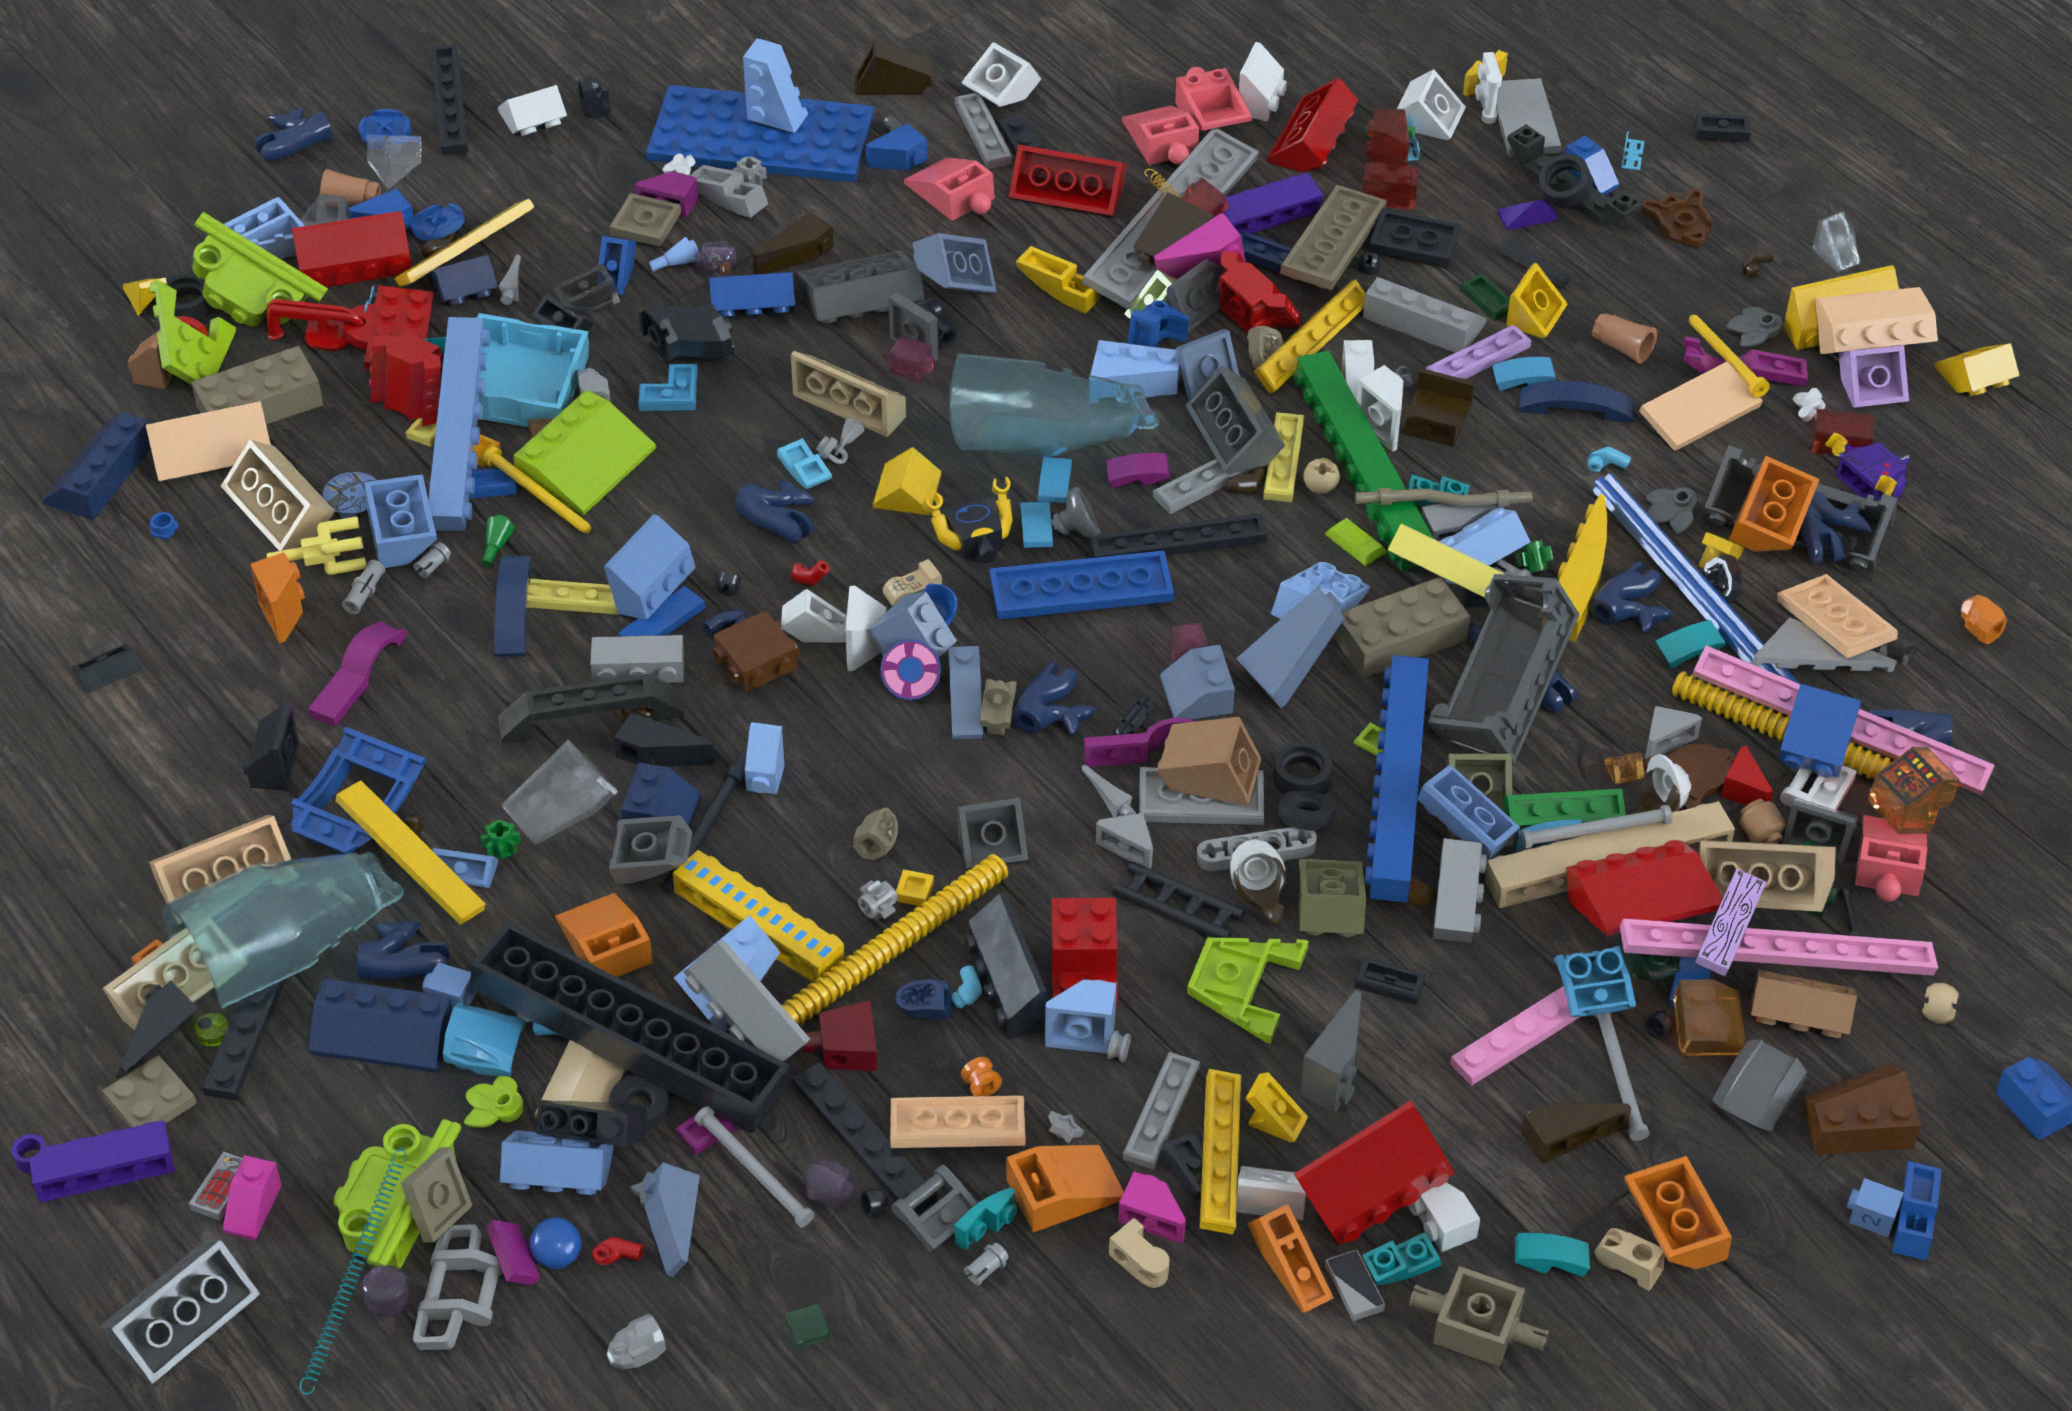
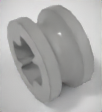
M1113 1031L1108 1048L1107 1058L1109 1060L1117 1057L1120 1062H1125L1130 1047L1131 1034L1126 1033L1124 1036H1121L1119 1031Z

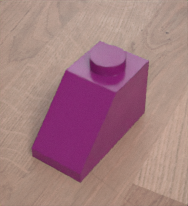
M677 172L665 173L637 182L635 184V194L680 204L681 214L679 216L687 218L699 198L697 177Z

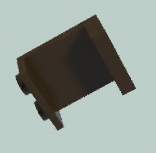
M1421 368L1419 371L1418 388L1410 406L1404 405L1401 411L1399 433L1454 447L1473 403L1475 382Z

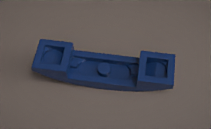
M1577 381L1544 382L1521 388L1519 412L1547 415L1548 407L1604 412V420L1632 423L1634 399L1617 390L1592 383Z
M501 556L495 603V657H525L527 638L526 612L528 583H530L531 556Z

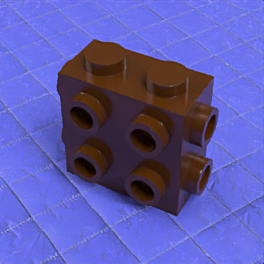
M767 611L714 634L715 647L712 649L715 660L718 664H723L726 667L732 682L738 683L745 693L756 687H761L782 675L789 674L798 668L797 655L799 654V648L796 642L785 635L780 622L777 619L773 620Z

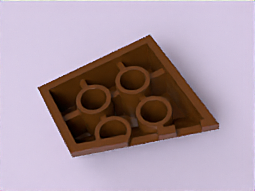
M1892 1063L1802 1096L1801 1098L1815 1155L1914 1149L1921 1128L1920 1119L1906 1071Z

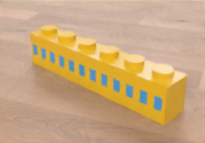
M697 850L688 858L686 863L673 872L674 890L677 895L731 930L750 915L780 952L776 959L812 983H815V980L818 977H822L825 972H830L833 966L838 967L840 961H845L844 943L836 935L828 934L820 929L811 919L803 918L794 912L788 904L780 903L769 896L763 888L755 887L747 882L741 874L736 871H730L721 865L715 857L707 856Z

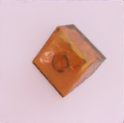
M1713 979L1680 980L1673 995L1680 1056L1739 1055L1746 1044L1739 991Z

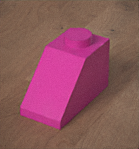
M244 1155L230 1184L223 1233L256 1241L282 1186L276 1162Z
M1133 1172L1119 1202L1118 1222L1126 1225L1135 1218L1144 1226L1143 1231L1182 1244L1185 1238L1186 1219L1166 1182L1152 1175Z

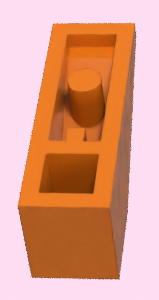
M1289 1204L1247 1223L1262 1256L1302 1313L1334 1298Z

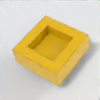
M903 869L896 889L898 898L896 902L921 906L930 897L934 885V875Z

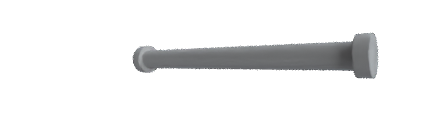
M1663 805L1658 810L1530 832L1529 829L1521 830V841L1524 849L1532 848V844L1663 822V824L1672 823V813L1669 805Z
M1612 1012L1593 1015L1595 1018H1598L1622 1102L1628 1103L1632 1108L1629 1118V1137L1633 1141L1644 1140L1649 1136V1130L1641 1119L1610 1016Z
M709 1106L702 1108L696 1114L695 1122L699 1126L704 1125L796 1218L795 1223L800 1228L805 1227L812 1221L815 1213L810 1208L805 1209L714 1117V1111Z

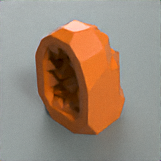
M1975 595L1963 602L1961 617L1965 620V628L1976 636L1979 641L1988 645L2000 637L2007 623V618L2000 607L1987 597Z

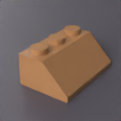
M1757 969L1750 1012L1751 1015L1757 1016L1756 1021L1760 1023L1776 1025V1020L1788 1022L1791 1029L1808 1031L1809 1027L1822 1029L1821 1034L1841 1038L1842 1033L1850 1035L1857 995L1854 988Z

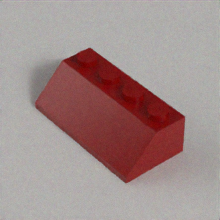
M1339 77L1301 97L1267 156L1266 160L1268 163L1305 173L1313 168L1317 170L1327 162V155L1336 146L1337 143L1335 141L1345 130L1344 125L1354 114L1353 109L1358 102L1356 96Z
M1018 144L1009 198L1114 216L1123 191L1127 165L1123 162Z
M402 211L292 228L299 271L325 287L398 276L412 268Z

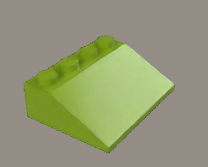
M586 389L516 452L513 457L516 468L567 507L585 515L656 449V444L610 401Z

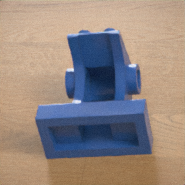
M1153 301L1152 304L1147 305L1142 311L1135 309L1131 314L1127 344L1157 347L1158 342L1163 341L1164 338H1172L1186 343L1189 317L1172 308L1164 301Z

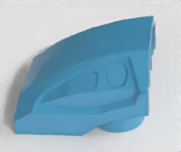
M1620 946L1613 947L1612 949L1607 948L1599 952L1596 950L1586 954L1582 952L1572 954L1571 956L1557 955L1554 958L1562 977L1571 1017L1591 1016L1636 1007L1630 975L1625 966Z
M458 1002L453 1007L445 1033L444 1062L452 1063L460 1069H469L477 1074L511 1077L512 1061L520 1033L525 1028V1020L487 1009L466 1006L462 1002Z

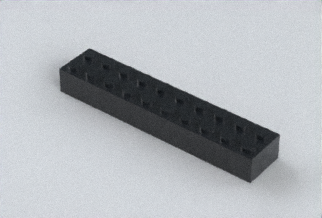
M508 921L471 963L470 989L701 1108L709 1106L716 1116L751 1134L756 1131L787 1089L789 1064Z

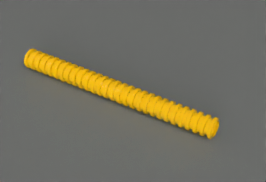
M1682 671L1677 676L1672 688L1673 696L1678 697L1680 695L1684 701L1689 699L1691 704L1697 702L1701 708L1706 706L1710 712L1715 710L1717 715L1725 714L1726 719L1732 717L1736 723L1741 721L1745 727L1751 725L1752 730L1758 728L1760 733L1765 734L1767 732L1769 737L1773 738L1776 736L1778 741H1783L1790 719L1789 715L1784 717L1782 712L1775 713V709L1770 708L1767 710L1763 704L1758 706L1755 701L1748 702V698L1743 697L1741 699L1739 694L1735 693L1732 695L1731 691L1727 689L1722 691V687L1717 686L1715 688L1712 683L1708 682L1706 684L1703 679L1696 680V677L1693 675L1689 677L1685 671ZM1849 742L1843 766L1856 770L1860 776L1866 774L1867 779H1872L1873 777L1877 783L1884 782L1878 775L1894 764L1890 762V758L1886 757L1883 759L1881 754L1877 753L1874 755L1872 750L1864 751V747H1855V743ZM1899 765L1888 773L1890 778H1888L1886 773L1883 774L1894 786L1899 779L1894 771L1898 768L1905 773L1914 771V774H1911L1909 777H1915L1914 781L1912 779L1910 781L1914 785L1917 784L1916 792L1908 790L1910 788L1905 783L1903 784L1905 788L1900 787L1902 783H1899V786H1894L1897 791L1901 789L1903 790L1902 793L1912 794V798H1915L1929 787L1924 779L1914 769L1909 770L1907 765ZM1917 778H1919L1927 787L1925 788V787L1917 780ZM1935 785L1920 796L1921 802L1929 800Z
M990 854L987 859H983L972 870L966 871L965 875L959 876L958 880H954L950 885L945 886L943 891H938L935 896H931L928 901L923 902L921 907H916L913 912H909L906 918L902 917L899 919L898 923L892 924L891 928L885 929L883 934H878L876 939H871L860 950L854 951L853 955L847 956L845 961H840L838 967L833 966L830 972H825L822 977H818L815 980V983L808 984L807 988L801 989L799 994H794L791 999H787L784 1005L781 1006L798 1025H803L805 1019L810 1020L813 1014H818L829 1003L835 1002L836 997H842L844 992H849L852 987H856L859 981H864L867 976H871L875 972L874 970L881 969L882 965L889 963L890 959L896 958L897 954H901L905 949L910 948L912 943H917L920 938H924L927 932H932L935 927H939L942 922H946L950 916H954L964 906H968L972 901L978 899L979 895L985 894L986 890L992 889L994 885L1008 877V869L1005 862L999 856Z

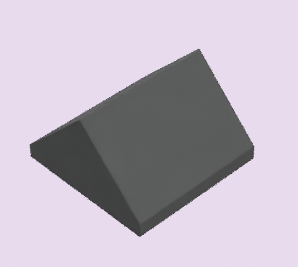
M1020 797L957 806L958 837L966 869L973 868L983 859H987L990 854L999 856L1005 863L1029 860Z

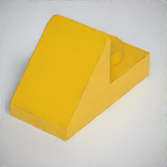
M1706 532L1702 543L1706 544L1707 547L1699 566L1704 568L1707 562L1724 554L1736 557L1738 560L1745 547Z
M1269 1072L1259 1074L1245 1098L1255 1109L1248 1124L1253 1128L1285 1141L1295 1142L1308 1116Z

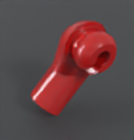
M822 560L818 561L811 569H808L806 564L802 568L801 563H796L793 565L790 574L793 581L797 584L815 586L829 572L830 568Z
M611 1237L593 1249L592 1257L599 1265H608L622 1257L640 1261L643 1256L644 1245L618 1237Z

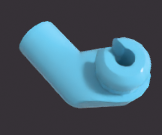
M1604 447L1589 455L1587 466L1589 470L1599 472L1603 466L1612 463L1625 470L1630 463L1631 457L1612 447Z
M965 966L960 970L963 984L951 996L952 1002L957 1008L971 1005L981 996L982 986L974 966Z

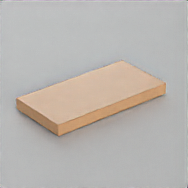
M1725 362L1641 406L1639 412L1668 445L1676 451L1759 408L1763 400L1760 397H1754L1750 393L1749 385L1728 362Z
M261 401L146 425L159 482L233 467L249 440L271 445Z
M1827 574L1777 593L1778 603L1846 658L1897 639V629Z
M1024 1096L891 1098V1148L1025 1146Z

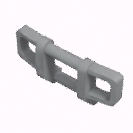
M474 1224L452 1225L437 1240L430 1260L432 1270L425 1298L419 1303L413 1341L419 1350H445L453 1348L463 1320L478 1326H488L491 1323L493 1312L490 1309L498 1276L502 1275L503 1271L496 1256L480 1251L482 1234ZM470 1237L468 1249L447 1250L451 1239ZM476 1269V1271L485 1274L478 1304L464 1299L438 1300L446 1270ZM428 1320H450L446 1333L443 1336L425 1337Z

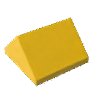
M1537 263L1531 265L1510 296L1506 326L1515 325L1522 332L1543 339L1547 337L1568 303Z
M915 448L908 449L885 463L873 502V508L930 516V513L923 509L922 504L927 496L929 503L933 505L934 494L937 492L941 478V470Z

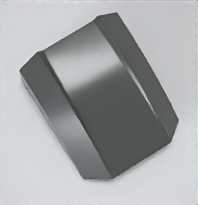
M677 815L618 820L617 837L613 857L609 865V871L616 885L653 878L672 871L687 862L692 831L683 817Z
M1762 1039L1747 1041L1730 1067L1712 1101L1720 1108L1746 1122L1772 1132L1802 1089L1807 1071L1798 1058H1793L1764 1043Z

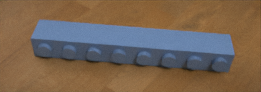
M448 317L428 499L435 530L466 531L467 520L472 519V503H469V495H474L475 479L471 476L472 469H477L478 462L477 452H474L475 445L480 443V429L477 427V420H482L483 407L479 399L480 395L485 394V379L482 378V371H487L488 366L487 353H484L485 346L490 345V330L485 329L483 318Z

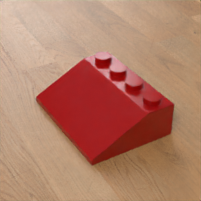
M1670 840L1665 845L1658 847H1640L1636 849V852L1627 854L1613 853L1607 855L1605 859L1596 861L1582 860L1577 865L1566 867L1568 902L1607 936L1621 933L1620 925L1623 919L1671 922L1718 911L1723 900L1722 895L1697 852L1680 840Z
M1410 1100L1294 1173V1176L1339 1246H1341L1345 1242L1356 1240L1364 1230L1372 1225L1383 1223L1391 1216V1213L1399 1208L1415 1203L1420 1195L1431 1188L1442 1186L1455 1172Z

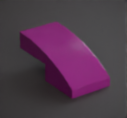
M1138 453L1106 460L1108 479L1112 488L1139 479L1143 486H1147L1170 478L1168 458L1165 453Z

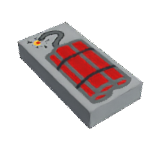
M223 1151L189 1202L190 1210L221 1221L226 1213L231 1181L243 1158Z

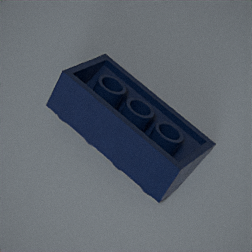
M123 412L104 424L42 500L43 504L94 520L151 449L146 425L149 424L148 420Z
M323 978L313 1006L309 1054L437 1072L443 1055L445 1033L452 1013L450 996Z

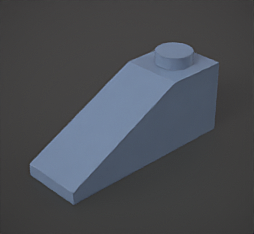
M979 646L949 647L952 740L982 739L983 726H980L982 700Z
M663 1162L654 1173L650 1172L645 1179L643 1192H646L644 1207L666 1274L674 1277L688 1261L700 1175Z

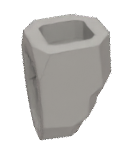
M591 368L578 371L580 395L587 389L610 401L608 381L605 377L599 375V372Z
M647 1314L630 1321L626 1328L617 1332L614 1339L609 1343L607 1358L611 1366L619 1369L637 1368L656 1359L666 1350L663 1334L653 1316Z

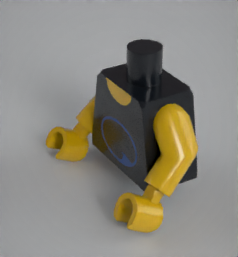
M1005 477V489H999L996 485V478L994 479L992 490L998 495L997 501L993 496L944 508L940 512L939 508L943 504L942 496L939 493L934 494L936 506L931 505L926 496L922 504L923 509L928 513H932L933 518H931V522L939 542L957 551L964 559L979 556L983 563H990L997 557L996 551L1002 549V539L1008 536L1012 524L1010 499H1007L1006 495L1011 483L1009 478Z

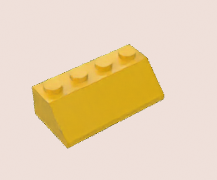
M1891 265L1791 288L1783 330L1795 348L1802 350L1820 345L1815 298L1897 290L1899 286L1895 268Z

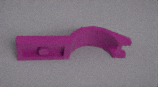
M1684 337L1683 345L1687 350L1684 355V361L1701 374L1726 362L1724 359L1714 358L1705 353L1700 346V339ZM1754 349L1738 357L1757 377H1763L1766 380L1802 387L1805 386L1808 380L1805 359Z
M383 621L362 629L347 647L341 668L308 708L309 717L336 727L369 685L370 672L380 651L389 643L400 646L407 637V630L402 628L398 630L386 625Z
M1170 718L1157 722L1149 727L1146 733L1084 738V765L1093 767L1147 762L1149 755L1157 747L1165 744L1172 724L1196 721L1186 718Z

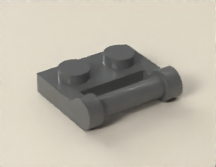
M945 1165L938 1167L933 1172L934 1176L904 1200L900 1198L891 1205L895 1216L905 1222L930 1253L955 1233L954 1225L971 1208L978 1204ZM940 1187H946L949 1193L921 1216L914 1212V1208Z

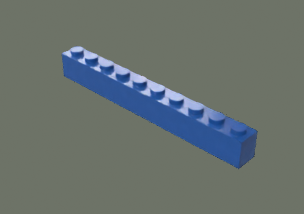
M1393 655L1391 667H1385L1383 685H1389V688H1383L1381 706H1386L1387 710L1381 709L1379 726L1380 728H1385V731H1379L1377 749L1383 750V753H1377L1375 771L1381 772V775H1375L1373 793L1379 794V798L1373 797L1371 816H1376L1377 821L1371 820L1369 839H1375V843H1368L1367 862H1373V866H1366L1365 885L1371 886L1369 899L1408 903L1429 659Z

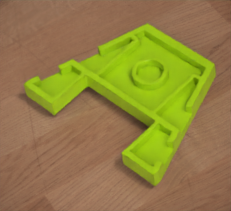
M160 280L151 282L150 292L155 293L157 305L153 306L154 317L159 319L161 329L157 333L162 368L192 385V381L218 373L235 335L236 327L220 317L210 320L209 337L174 316L177 292L175 289Z
M1208 937L1188 983L1187 994L1264 1042L1271 1044L1280 1021V1014L1251 1006L1250 1003L1266 963L1272 962L1300 970L1308 950L1309 941L1296 939V943H1281L1280 939H1268L1267 943L1249 942V938Z

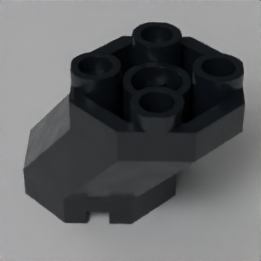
M711 302L700 307L656 305L638 313L641 333L643 337L649 335L652 342L647 345L661 363L673 359L717 361L734 353V346L730 335L733 332L732 325L726 317L722 318Z

